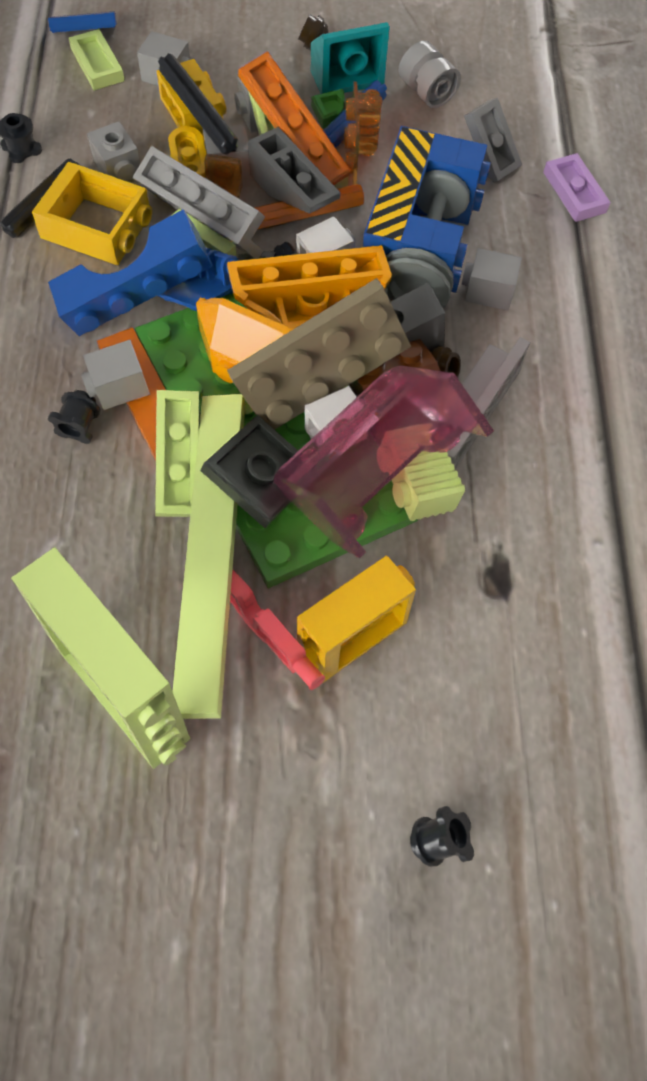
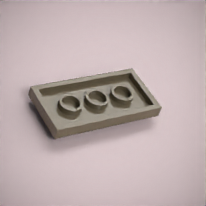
M376 278L228 369L227 372L255 414L259 415L275 430L305 412V405L346 387L407 350L411 345L384 287Z

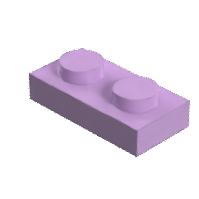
M578 153L546 162L543 173L575 222L607 213L611 202Z

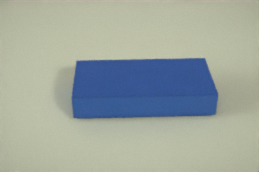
M115 11L52 16L48 18L50 31L55 33L112 28L117 25Z

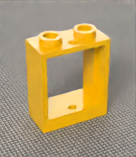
M68 162L33 209L32 214L41 239L118 266L125 254L130 253L133 249L135 239L142 228L149 225L152 218V207L149 205L147 188ZM84 199L123 212V215L110 234L70 221V218Z
M387 555L297 616V641L305 649L307 658L325 676L324 682L404 626L408 621L416 592L414 588L415 582L406 568L402 565L396 566Z

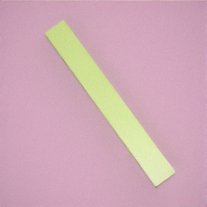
M242 394L202 396L172 690L183 719L221 718L238 504L200 470L204 462L244 427L245 399Z

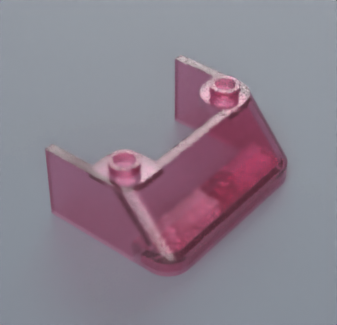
M396 366L378 377L277 471L273 481L284 495L333 543L360 559L366 551L356 539L365 530L364 524L368 516L362 507L422 451L445 453L459 443L460 435L463 432L488 437L494 430L454 373Z

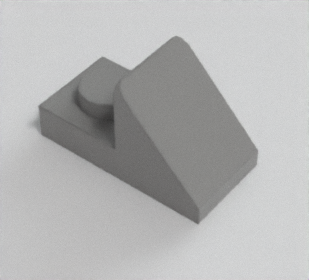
M498 98L488 100L464 115L473 141L487 144L484 161L491 162L488 177L493 182L499 181L522 166Z

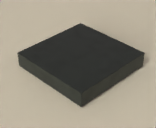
M257 415L204 462L200 471L260 525L266 528L316 478L321 470Z

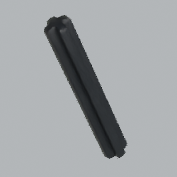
M169 53L165 57L161 56L158 60L160 65L159 71L220 152L228 155L231 151L235 152L238 149V138L176 57Z

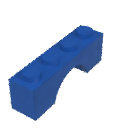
M183 209L149 227L148 240L144 250L128 267L115 273L98 274L80 264L50 280L48 284L59 317L78 336L95 330L98 326L115 317L129 312L134 307L153 297L163 294L172 287L197 276L213 265L198 230Z

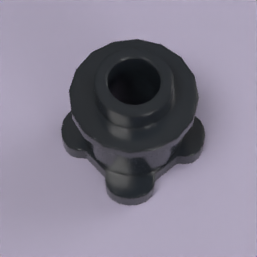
M10 113L0 120V137L3 138L0 145L3 151L9 153V158L13 163H22L25 158L32 155L37 156L42 152L41 144L33 139L31 119L18 113Z
M85 391L65 392L61 397L63 405L59 413L50 412L47 419L53 424V431L58 436L89 444L93 436L88 432L92 420L100 415L101 409L96 403V399L89 397Z
M444 806L437 810L435 819L429 817L417 819L414 822L410 836V844L414 854L428 867L439 866L445 858L458 856L461 862L471 861L474 857V849L470 840L471 822L465 812L454 813L450 807Z

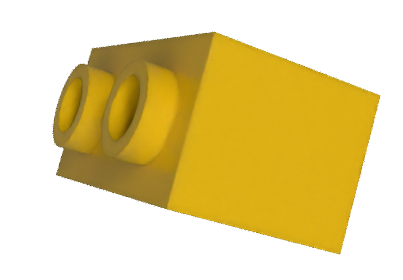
M195 59L181 62L182 67L223 118V115L227 113L225 100L220 92L216 93L213 89L208 72L202 71ZM156 70L160 98L177 127H194L203 135L202 126L162 73Z

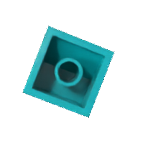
M388 22L322 34L311 42L310 71L320 94L343 89L344 93L366 89L375 80H378L381 84L385 83L390 30Z

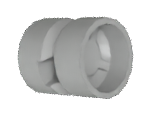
M423 40L415 43L403 55L399 64L398 71L400 77L411 89L417 91L416 94L430 108L443 106L455 95L460 86V72L429 41Z

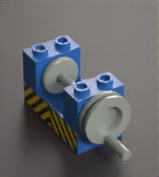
M405 126L400 127L363 237V247L380 245L383 247L392 274L391 281L385 288L390 302L427 283L430 284L442 308H445L451 292L457 293L462 271L455 268H462L468 244L461 243L464 226L443 222L441 219L469 225L472 211H480L485 190L478 187L479 184H486L491 162L484 161L487 144Z

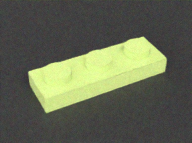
M157 390L155 516L190 517L199 434V391Z

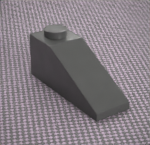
M279 127L248 141L250 175L270 197L309 214L340 199L339 190Z

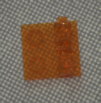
M357 82L353 83V97H346V121H351V123H347V126L344 127V149H351V152H346L345 162L351 170L352 185L357 184L359 153L371 156L378 149L383 102L379 92L375 89H369L365 93H358Z

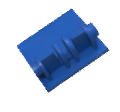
M206 248L213 266L197 276L172 287L158 297L197 311L196 302L199 298H222L225 295L233 294L227 262L239 260L236 256Z

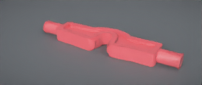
M232 570L230 603L250 629L271 648L293 674L296 672L310 690L319 687L324 682L325 676L307 658L305 649L269 608L264 610L259 607L252 589Z

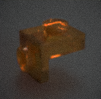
M206 154L204 160L205 178L239 198L243 187L241 160L239 158Z

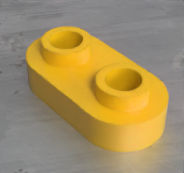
M190 126L174 129L168 137L171 158L208 180V160L202 133Z

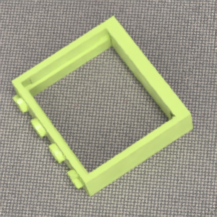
M55 547L11 577V580L56 649L151 767L155 769L161 763L168 765L177 759L175 755L186 747L185 743L190 740V736L169 682Z

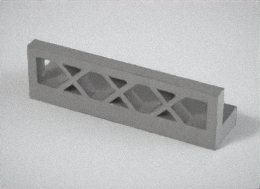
M153 146L150 147L132 178L159 199L177 210L179 208L181 210L184 209L187 214L235 244L238 249L254 259H259L263 250L251 239L265 216L257 209Z
M520 337L510 353L489 344L450 401L454 414V423L435 430H437L438 436L441 437V443L444 444V450H447L448 457H451V463L454 464L455 470L521 371L531 342Z

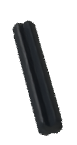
M70 158L57 167L1 219L0 225L4 233L12 238L18 237L35 221L32 214L33 209L68 162L80 164Z

